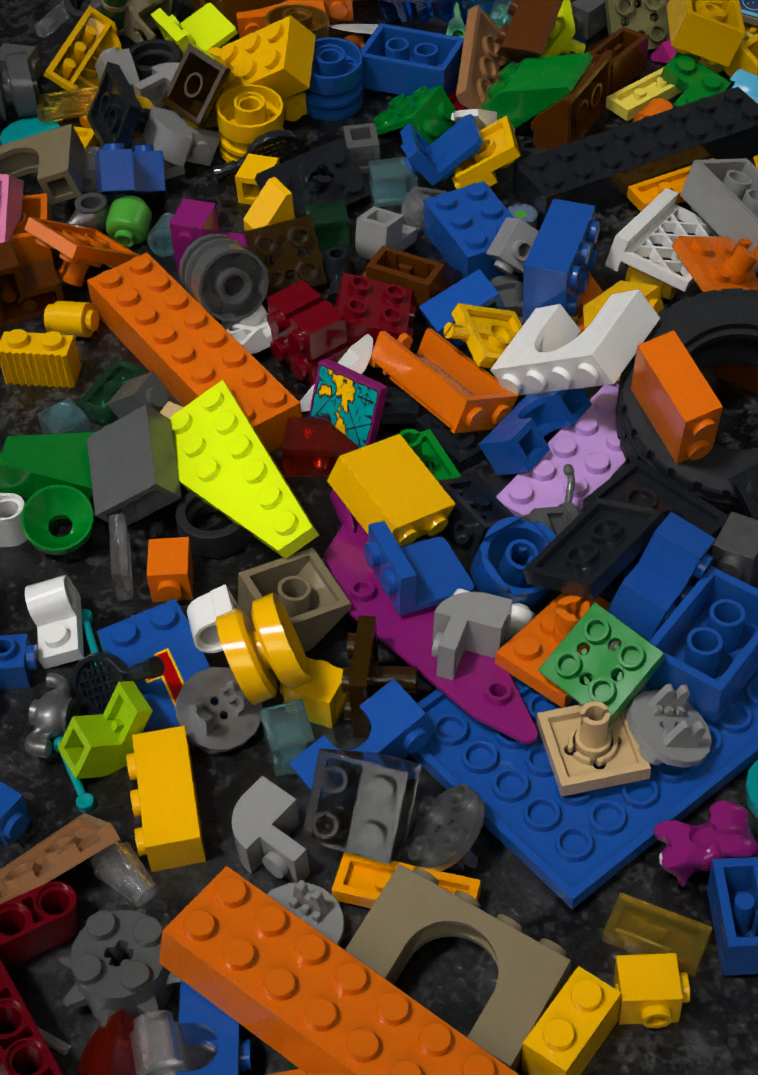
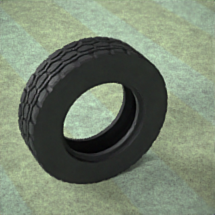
M732 288L698 293L691 298L690 296L658 313L660 319L644 341H649L674 330L700 371L723 364H740L758 369V290ZM635 353L621 373L615 413L617 416L615 420L617 437L621 440L620 447L626 461L629 463L635 457L640 459L656 472L659 471L670 480L678 483L728 516L731 511L747 516L728 479L758 463V449L739 450L714 443L713 449L703 458L694 461L688 459L676 464L631 391Z

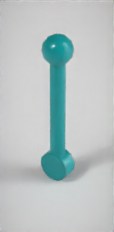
M82 609V626L91 654L97 653L99 649L91 626L94 620L92 612L89 609Z
M63 736L57 737L53 741L52 746L57 753H60L58 746ZM62 757L78 796L76 798L78 810L83 813L90 812L95 806L93 796L86 793L81 779H75Z

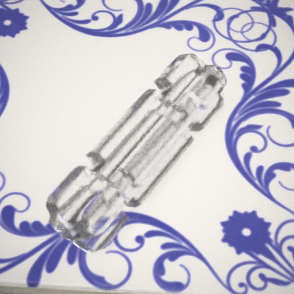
M64 0L35 24L37 36L48 38L70 18L66 11Z

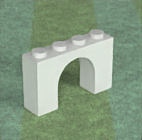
M639 289L612 294L594 320L580 335L581 330L561 304L536 308L490 371L498 379L500 386L518 396L614 384L635 355L637 345L645 341L660 317Z

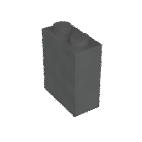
M144 405L86 437L96 517L108 523L110 521L111 525L122 529L182 498L171 419L148 405Z

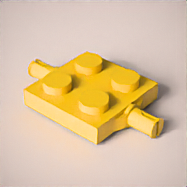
M458 303L451 313L456 324L448 322L444 326L443 332L447 339H460L466 342L478 367L492 368L523 325L515 311Z

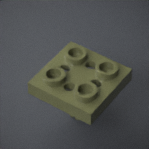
M604 0L608 35L621 27L637 32L642 31V34L649 36L648 50L656 49L663 42L670 40L666 7L667 0H639L641 3L639 8H635L638 5V2H634L635 0ZM652 13L656 14L657 16L655 22H653V20L655 19L654 15L650 16Z

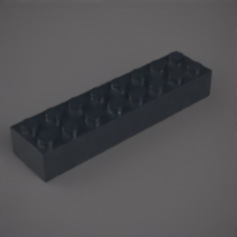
M739 87L730 88L724 92L644 117L641 120L617 126L614 129L531 155L528 158L514 162L513 195L521 204L530 205L537 210V222L542 225L553 199L596 206V213L630 201L627 198L628 186L691 166L694 160H709L712 158L751 159L758 155V104Z

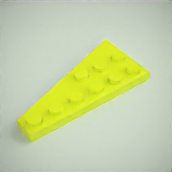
M223 380L169 417L172 425L180 485L214 509H218L238 526L240 525L255 538L285 559L319 536V533L234 394Z

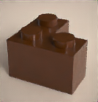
M11 242L0 243V329L43 317L48 304H54L56 301H65L61 283L51 259L20 267Z

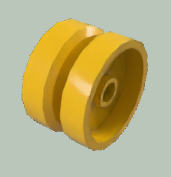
M273 592L252 601L251 616L253 623L246 613L237 608L216 617L218 636L229 666L245 697L252 705H258L276 697L277 681L275 675L281 684L289 690L312 681L309 663L297 632L282 602Z

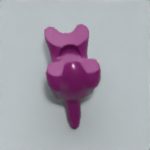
M723 800L717 801L710 806L709 821L704 824L693 826L678 820H666L657 824L653 830L656 839L667 844L659 854V863L663 869L676 876L679 884L684 887L687 884L688 878L694 872L710 871L712 859L758 857V844L748 824V811L735 802Z

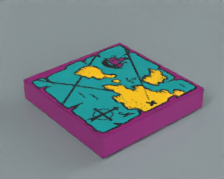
M328 358L319 361L306 429L350 451L376 443L388 386Z

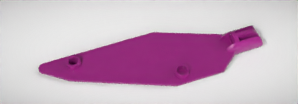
M332 490L330 499L342 527L325 551L324 558L330 573L351 602V609L347 613L357 621L358 616H376L377 638L411 667L418 666V673L472 718L521 743L531 744L535 742L538 737V731L509 672L495 664V658L465 651L453 680L436 676L437 658L432 657L431 652L433 646L434 612L438 605L399 616L388 595L384 593L373 569L366 561L364 544L368 542V534L336 492Z

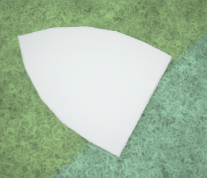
M335 24L329 25V27L355 33L373 34L378 25Z

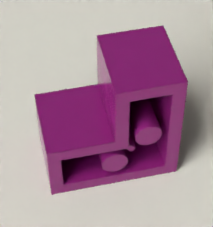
M183 199L169 223L178 274L180 260L186 248L202 236L225 234L246 248L243 234L220 231L216 203Z

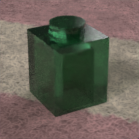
M344 200L304 205L305 215L312 216L320 251H327L332 247H351L349 219Z

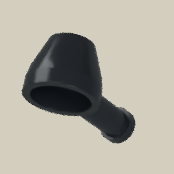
M343 247L328 249L323 260L327 284L330 285L327 300L333 306H335L343 272L356 275L354 262L348 251Z

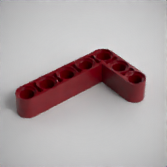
M53 881L0 904V1030L7 1027L16 1028L12 1033L0 1034V1075H21L18 1072L27 1067L39 1069L30 1075H63L10 978L7 969L67 942L77 932V896L75 890L64 882ZM55 911H62L60 914H49ZM11 931H18L17 934L5 935Z

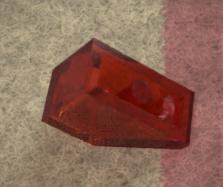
M288 417L282 444L285 476L328 478L338 457L359 449V446L326 418Z

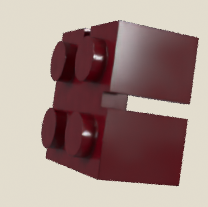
M301 280L267 297L269 311L267 322L271 328L272 336L270 348L278 361L285 362L299 380H304L312 387L315 384L319 361L328 358L338 363L347 352L348 347L344 344L347 342L346 319L339 310L327 300L322 301V296L304 280Z

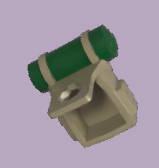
M101 0V13L115 22L116 34L119 40L126 35L136 43L144 41L141 37L142 35H146L147 40L156 39L152 31L158 29L150 14L161 8L170 16L173 0Z

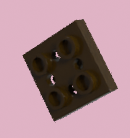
M311 215L242 231L246 248L257 255L266 266L269 284L265 299L301 280H304L311 287L327 283ZM283 235L286 238V242L280 243L283 241V238L279 236ZM301 248H304V249L306 250V253H307L304 258H303L304 251H303V250H300V251H299V249H301ZM292 274H294V277L292 279L286 278V276L290 277L292 276Z
M358 616L356 633L348 634L347 659L352 660L350 668L344 667L342 694H346L344 717L345 720H352L353 738L368 739L371 733V726L359 706L393 678L407 693L416 694L418 666L379 665L376 616Z

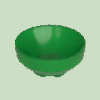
M63 484L51 485L36 491L27 500L21 513V525L26 538L36 549L47 554L64 555L79 549L87 542L94 527V512L89 499L80 490ZM58 519H67L72 523V530L66 536L56 537L50 533L51 524Z

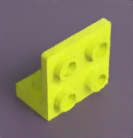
M207 3L181 23L173 14L168 16L161 8L150 14L164 39L176 44L181 50L182 57L189 43L206 51L213 47L219 48L238 34L236 27L211 3Z

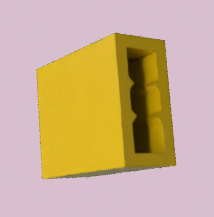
M401 434L340 455L327 479V482L367 534L369 532V524L385 521L399 546L411 544L416 538L423 535L434 536L441 532L447 526V518L455 506V502Z

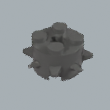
M139 908L137 911L115 910L109 912L100 910L88 917L86 926L79 932L72 945L71 954L59 957L61 964L72 969L76 981L62 1000L65 1007L87 1006L93 1015L101 1021V1030L108 1031L112 1025L140 1023L139 1018L142 1016L152 1021L161 1018L158 1006L160 1005L162 1009L167 1004L175 988V983L181 982V979L159 964L163 928L157 919L146 915L145 909Z

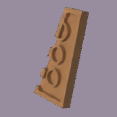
M479 5L468 10L456 90L458 101L468 109H482L481 106L488 97L486 91L499 79V68L505 65L508 59L496 54L500 44L496 43L495 40L500 29Z
M83 813L1 868L0 904L48 883L120 840L113 825Z

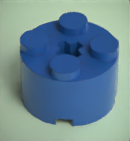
M508 517L498 521L487 531L470 567L472 580L478 592L512 599L513 604L521 603L532 609L544 600L550 589L528 584L523 569L556 538V535L545 524L538 521L532 523L521 520L522 517Z

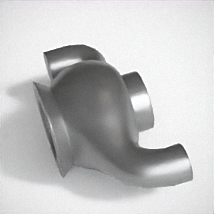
M89 192L79 196L74 203L76 210L66 223L94 228L103 233L106 229L105 224L111 204L107 203L106 196L97 192ZM119 193L115 195V200L127 196V194Z
M48 673L46 677V686L55 689L45 693L39 700H33L29 708V722L31 725H35V727L26 737L25 749L33 756L48 758L52 752V742L49 739L64 736L72 717L83 716L82 700L79 696L73 697L71 683L64 676L56 673Z

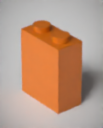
M674 330L637 345L631 391L676 464L688 459L694 461L703 458L713 449L723 409L722 404Z

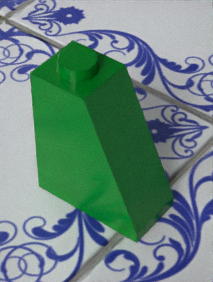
M95 432L7 436L2 451H0V492L15 493L22 498L29 499L36 491L44 487L63 484L80 490L90 500L92 484L86 437Z

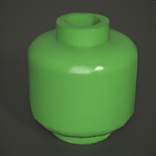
M127 195L119 198L110 206L105 224L106 232L110 238L125 247L141 244L148 237L152 212L145 201L139 197Z

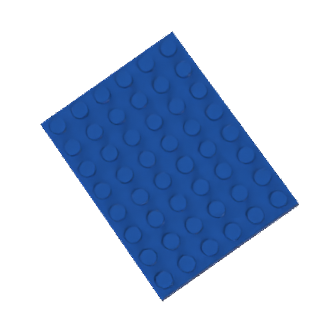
M641 551L621 572L623 579L638 564L644 551ZM610 583L609 588L611 590L612 596L603 598L609 603L612 602L616 594V592L613 590L612 584ZM512 635L511 637H509V638L505 641V643H507L514 635ZM758 669L717 723L702 716L709 727L712 744L709 754L701 764L696 767L681 768L667 765L663 762L660 765L649 763L651 767L650 779L561 797L537 726V713L562 707L511 674L510 676L538 731V737L535 742L531 744L521 743L472 718L439 689H436L417 703L427 714L436 733L430 737L424 748L416 753H410L446 790L464 783L479 793L484 802V826L571 909H574L658 840L653 832L657 824L666 820L682 821L758 759ZM644 685V687L639 691V693L636 696H638L643 691H651L654 689ZM572 700L566 707L579 704ZM573 750L572 753H566V754H567V755H573V753L576 752V751ZM596 764L593 765L594 768H596V769H604V768H605L604 765L601 766V767L596 766Z

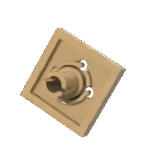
M591 701L583 706L574 705L537 713V726L561 797L650 779V764L641 756L639 752L640 745L628 727V721L625 717L627 707L610 728L608 727L610 712L607 713L609 708L598 701ZM573 750L576 751V752L573 753V755H567V754H566V753H572ZM596 764V766H598V767H601V766L604 765L605 768H604V769H596V768H594L593 765Z

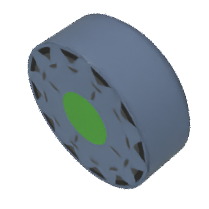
M515 204L507 208L514 218L523 220L533 228L537 227L538 212L534 207L527 204Z

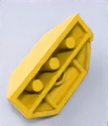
M89 5L46 69L43 78L70 96L94 99L100 83L95 68L99 55L102 51L112 47L122 50L121 43L116 34L115 22Z

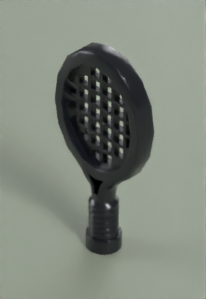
M291 130L267 132L257 137L248 146L246 153L241 159L214 166L215 177L217 181H221L225 177L236 174L248 153L256 155L264 153L262 156L272 155L271 157H280L279 163H283L304 153V140L298 133Z
M108 652L92 653L82 658L75 667L71 680L73 696H79L82 700L85 713L89 715L103 714L107 707L106 702L108 705L110 695L112 696L118 682H135L160 677L165 671V665L160 657L153 656L147 658L144 662L129 667L114 654Z

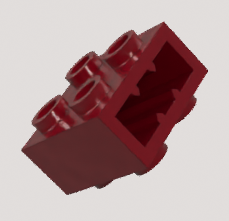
M343 272L334 307L345 316L347 342L344 344L348 349L367 333L373 338V348L380 331H386L396 340L403 333H407L412 337L414 328L408 327L412 326L416 312V305L411 304L412 289Z

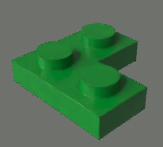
M679 52L663 68L660 76L683 91L682 95L673 104V107H679L697 101L700 98L724 92L731 85V82L703 64Z

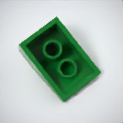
M590 53L525 58L515 66L513 63H510L499 72L498 77L500 79L493 83L486 91L488 97L481 107L483 110L497 112V120L507 115L513 128H517L571 93L592 61L593 56Z

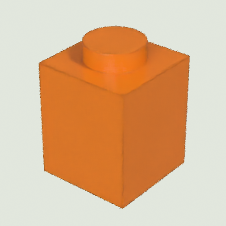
M189 537L149 539L147 581L152 602H168L176 599V601L193 600L194 560Z

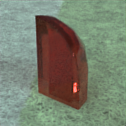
M122 1009L111 1015L106 1025L103 1027L100 1025L93 1033L83 1050L76 1075H149V1057L144 1038L134 1020Z

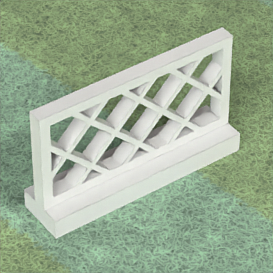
M666 188L615 236L605 266L618 271L626 263L685 292L695 280L672 248V244L678 236H720L709 228V224L700 215L676 205L675 201L679 193ZM662 258H671L672 260H663Z

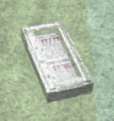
M123 513L109 515L111 575L118 601L132 599V596H134L131 539L126 517L123 516Z

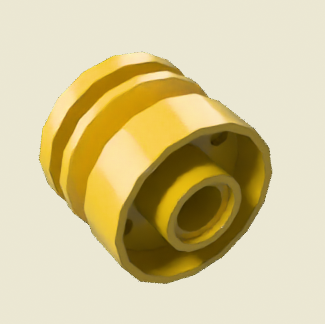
M255 84L239 85L226 90L218 98L216 114L219 128L218 135L220 137L219 150L221 157L227 163L241 159L246 153L248 146L257 137L267 132L284 130V105L281 96L273 89Z

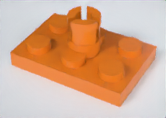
M34 217L28 218L24 230L36 236L35 242L48 249L60 251L59 257L64 260L57 276L59 279H63L62 281L78 287L83 286L84 278L90 265L101 268L102 264H105L110 268H114L136 256H140L94 228Z
M678 236L672 244V248L702 292L732 288L758 290V278L755 276L756 272L753 269L755 264H758V245L752 252L748 251L754 243L753 241L742 238L735 244L729 237Z
M562 592L496 651L495 664L560 707H566L573 699L543 677L538 669L594 602L606 611L611 603L599 596L592 600ZM612 642L610 645V649L615 651L614 644H618L619 646H621V642ZM583 645L579 648L578 653L581 655V651L584 648H586L589 652L590 647L587 645ZM581 679V684L585 685L584 680Z

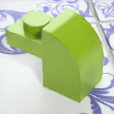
M134 681L118 682L103 714L72 717L58 746V750L75 779L103 777L127 766L126 754L134 753L132 735L145 733L144 728L153 712Z

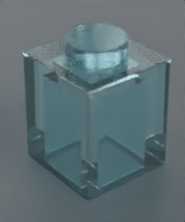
M407 156L368 161L370 190L373 193L372 200L375 207L413 203V189H418V178L406 165L405 159Z
M71 398L37 413L42 434L92 432L88 417Z
M302 699L259 710L264 739L276 777L285 774H296L289 763L315 742Z

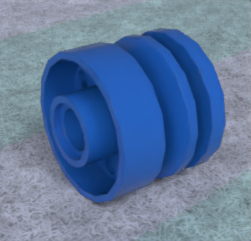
M337 37L315 40L310 87L304 90L308 115L323 121H339L350 118L360 110L363 105L362 52L357 45L349 40Z

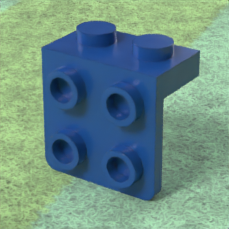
M472 114L465 115L431 145L411 123L400 131L403 141L401 148L407 156L405 159L406 165L415 175L421 173L432 186L440 180L450 177L455 167L465 159L474 157L483 144L476 119Z
M385 521L369 524L368 542L364 544V555L368 565L373 569L381 583L384 593L388 595L399 616L437 606L445 599L453 596L458 588L474 592V583L446 539L435 537L399 546Z

